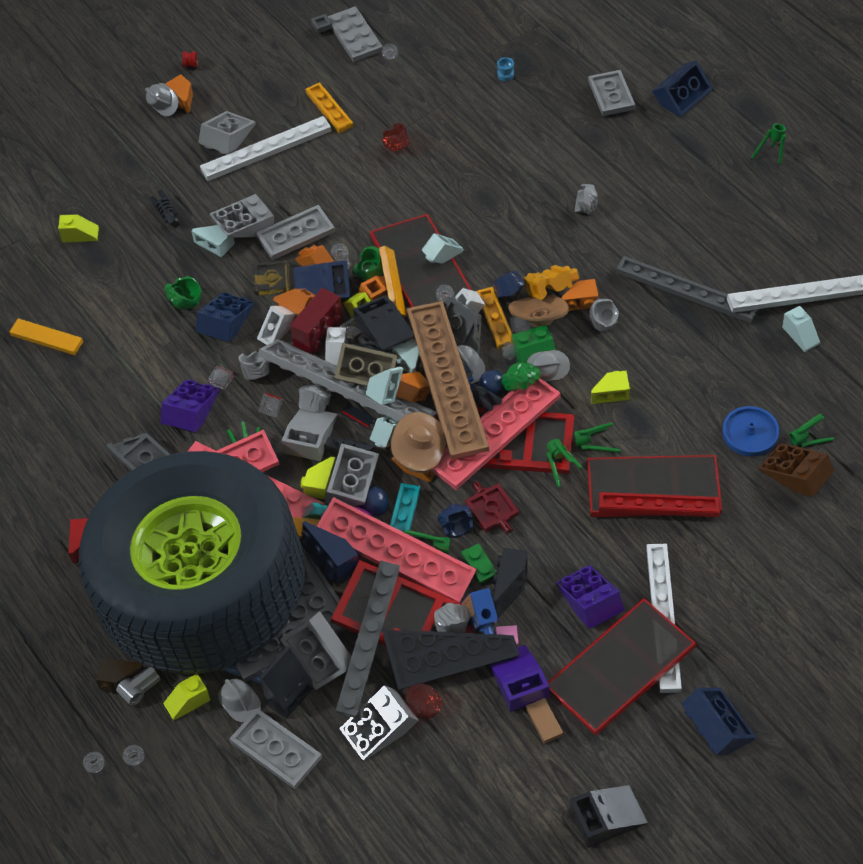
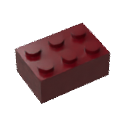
M324 288L320 289L290 324L294 347L312 355L320 350L326 340L328 327H337L343 322L340 296Z

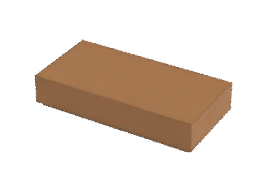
M545 698L526 706V711L544 744L563 736V731Z

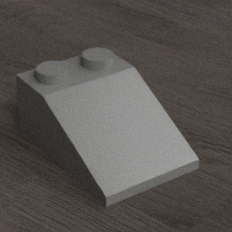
M226 111L201 124L199 143L205 145L206 148L218 150L222 154H229L239 147L256 122Z

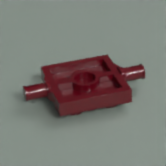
M479 481L473 482L471 486L476 493L465 500V505L470 507L472 515L483 531L486 533L501 526L506 535L511 533L513 529L508 524V521L519 516V510L499 483L489 488H482Z

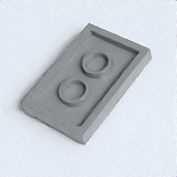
M621 70L588 76L589 85L602 116L635 110L634 100Z

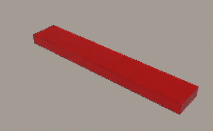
M600 492L599 512L719 517L720 513L719 497Z

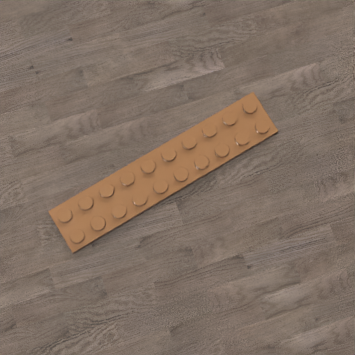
M443 301L407 308L409 322L415 335L416 345L451 460L488 452L489 445Z

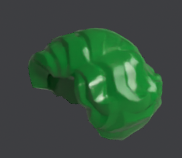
M374 246L364 248L360 254L361 261L352 270L353 274L363 281H367L374 276H383L384 271L380 248Z
M189 276L177 278L174 284H167L164 288L167 298L180 310L193 309L201 299L202 290L197 280Z
M518 362L511 365L507 372L502 375V384L505 390L509 392L512 390L528 389L535 381L540 380L541 372L539 368L530 363Z

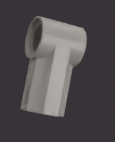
M147 666L132 679L127 678L120 682L116 691L130 706L139 703L144 693L161 679L152 667Z

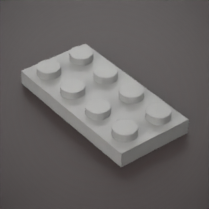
M356 6L328 16L332 23L333 32L353 62L383 52V46Z
M317 205L256 232V237L270 258L274 260L334 233L335 227L321 207Z
M258 708L229 739L230 743L293 789L299 786L322 759L321 753Z

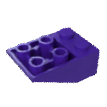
M185 380L162 402L161 423L196 432L204 424L220 389L209 384L196 383L194 380Z
M591 565L583 567L579 571L565 576L556 582V586L578 618L589 629L625 611L620 591Z
M526 645L517 647L518 657L489 665L510 712L526 707L543 698H549V684L542 669Z

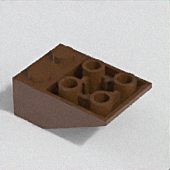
M780 443L759 467L761 472L792 491L810 497L816 494L834 472L828 454Z

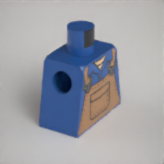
M487 588L469 593L461 605L466 606L470 612L468 623L471 631H480L481 634L487 635L494 634L492 626L498 621L490 589Z

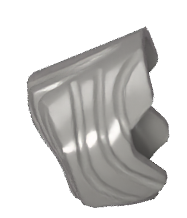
M581 184L583 190H579L577 193L574 212L591 215L597 208V192L594 185Z
M597 299L589 311L590 322L598 331H609L616 325L619 311L611 299Z
M254 351L248 356L242 353L238 359L242 373L246 380H254L268 375L269 362L258 356V352Z
M322 385L303 386L299 388L298 406L309 412H324L326 405H329L331 392Z
M447 603L435 611L434 623L437 627V632H466L470 619V612L466 606Z

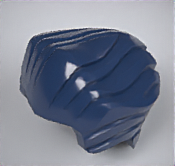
M517 271L509 272L493 282L497 298L515 297L526 285V282Z
M450 504L439 513L437 518L446 536L449 538L465 535L473 528V517L468 505Z

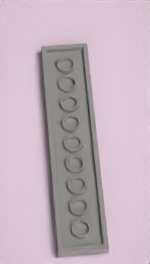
M279 339L259 349L258 356L264 358L267 362L275 363L284 370H290L299 377H305L314 384L327 387L329 391L342 394L346 399L357 401L361 406L370 407L379 414L391 417L396 422H399L404 416L413 412H423L433 416L435 419L437 417L436 411L397 396L394 402L381 405L366 395L367 386L334 379L336 365Z

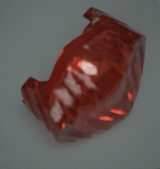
M395 123L391 130L383 131L382 142L386 149L397 151L410 144L404 124Z
M424 683L415 684L406 693V704L418 718L432 719L442 708L440 695L429 685Z

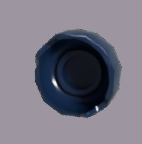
M498 370L486 371L481 375L478 386L484 387L499 396L502 392L505 393V387L502 384L501 378L504 374Z
M370 486L365 504L359 506L370 513L372 517L380 516L388 510L389 498L382 488Z

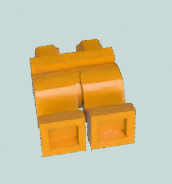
M554 265L551 266V270L547 269L542 273H528L523 279L526 282L527 295L542 300L547 295L545 288L557 292L565 288L573 287L572 282L578 280L579 275L575 268L570 269L569 266L560 267Z

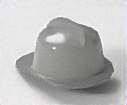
M159 83L150 86V88H145L148 104L161 115L171 116L177 111L179 104L178 96L166 84Z
M466 345L457 346L465 372L470 371L474 381L469 384L478 382L481 375L485 372V365L482 359L472 347Z
M556 350L535 353L527 360V363L540 369V378L543 381L564 378L570 369L568 357Z
M239 679L225 680V684L218 693V699L234 720L245 722L256 708L261 710V702L258 696L247 683Z

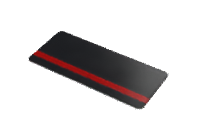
M348 404L340 412L341 415L365 429L375 420V418L351 404Z

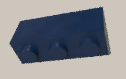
M695 60L682 65L652 92L662 107L680 117L708 94L713 87L699 63Z
M697 688L681 703L686 715L693 720L697 726V731L704 736L709 743V748L716 755L730 754L756 739L721 688Z

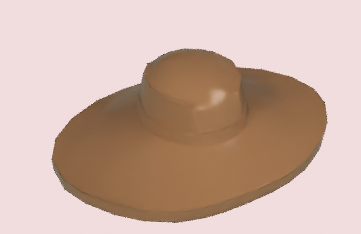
M546 295L542 300L535 297L522 298L513 301L508 307L512 315L527 320L533 327L548 326L554 319L564 317L569 311L566 301L553 295Z
M413 412L404 416L396 425L391 440V452L395 460L407 470L416 473H426L433 470L440 463L446 446L440 422L433 416L423 412Z

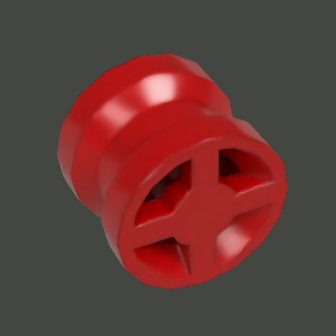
M184 51L182 53L183 68H188L189 66L193 68L198 67L197 51H192V53Z

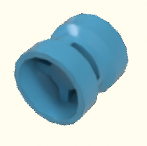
M506 57L498 60L497 75L501 81L513 79L514 62L512 59Z

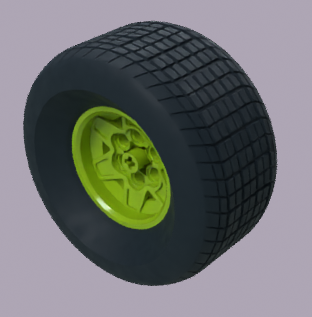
M190 451L175 453L149 461L124 475L104 493L94 506L85 524L79 547V569L82 583L108 636L123 652L142 664L144 663V665L171 673L197 674L216 671L235 665L256 654L269 644L287 624L297 606L304 583V555L291 511L283 494L276 484L255 466L242 459L217 452ZM228 549V555L221 553V551Z

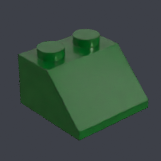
M547 325L511 335V349L517 362L527 363L528 358L535 353L556 350Z

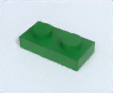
M479 543L461 551V556L466 564L477 569L474 576L480 586L494 580V574L497 571Z

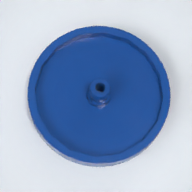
M745 406L737 408L727 415L723 423L722 435L727 446L734 452L750 457L760 456L768 453L775 447L779 437V425L774 416L768 411L759 407Z

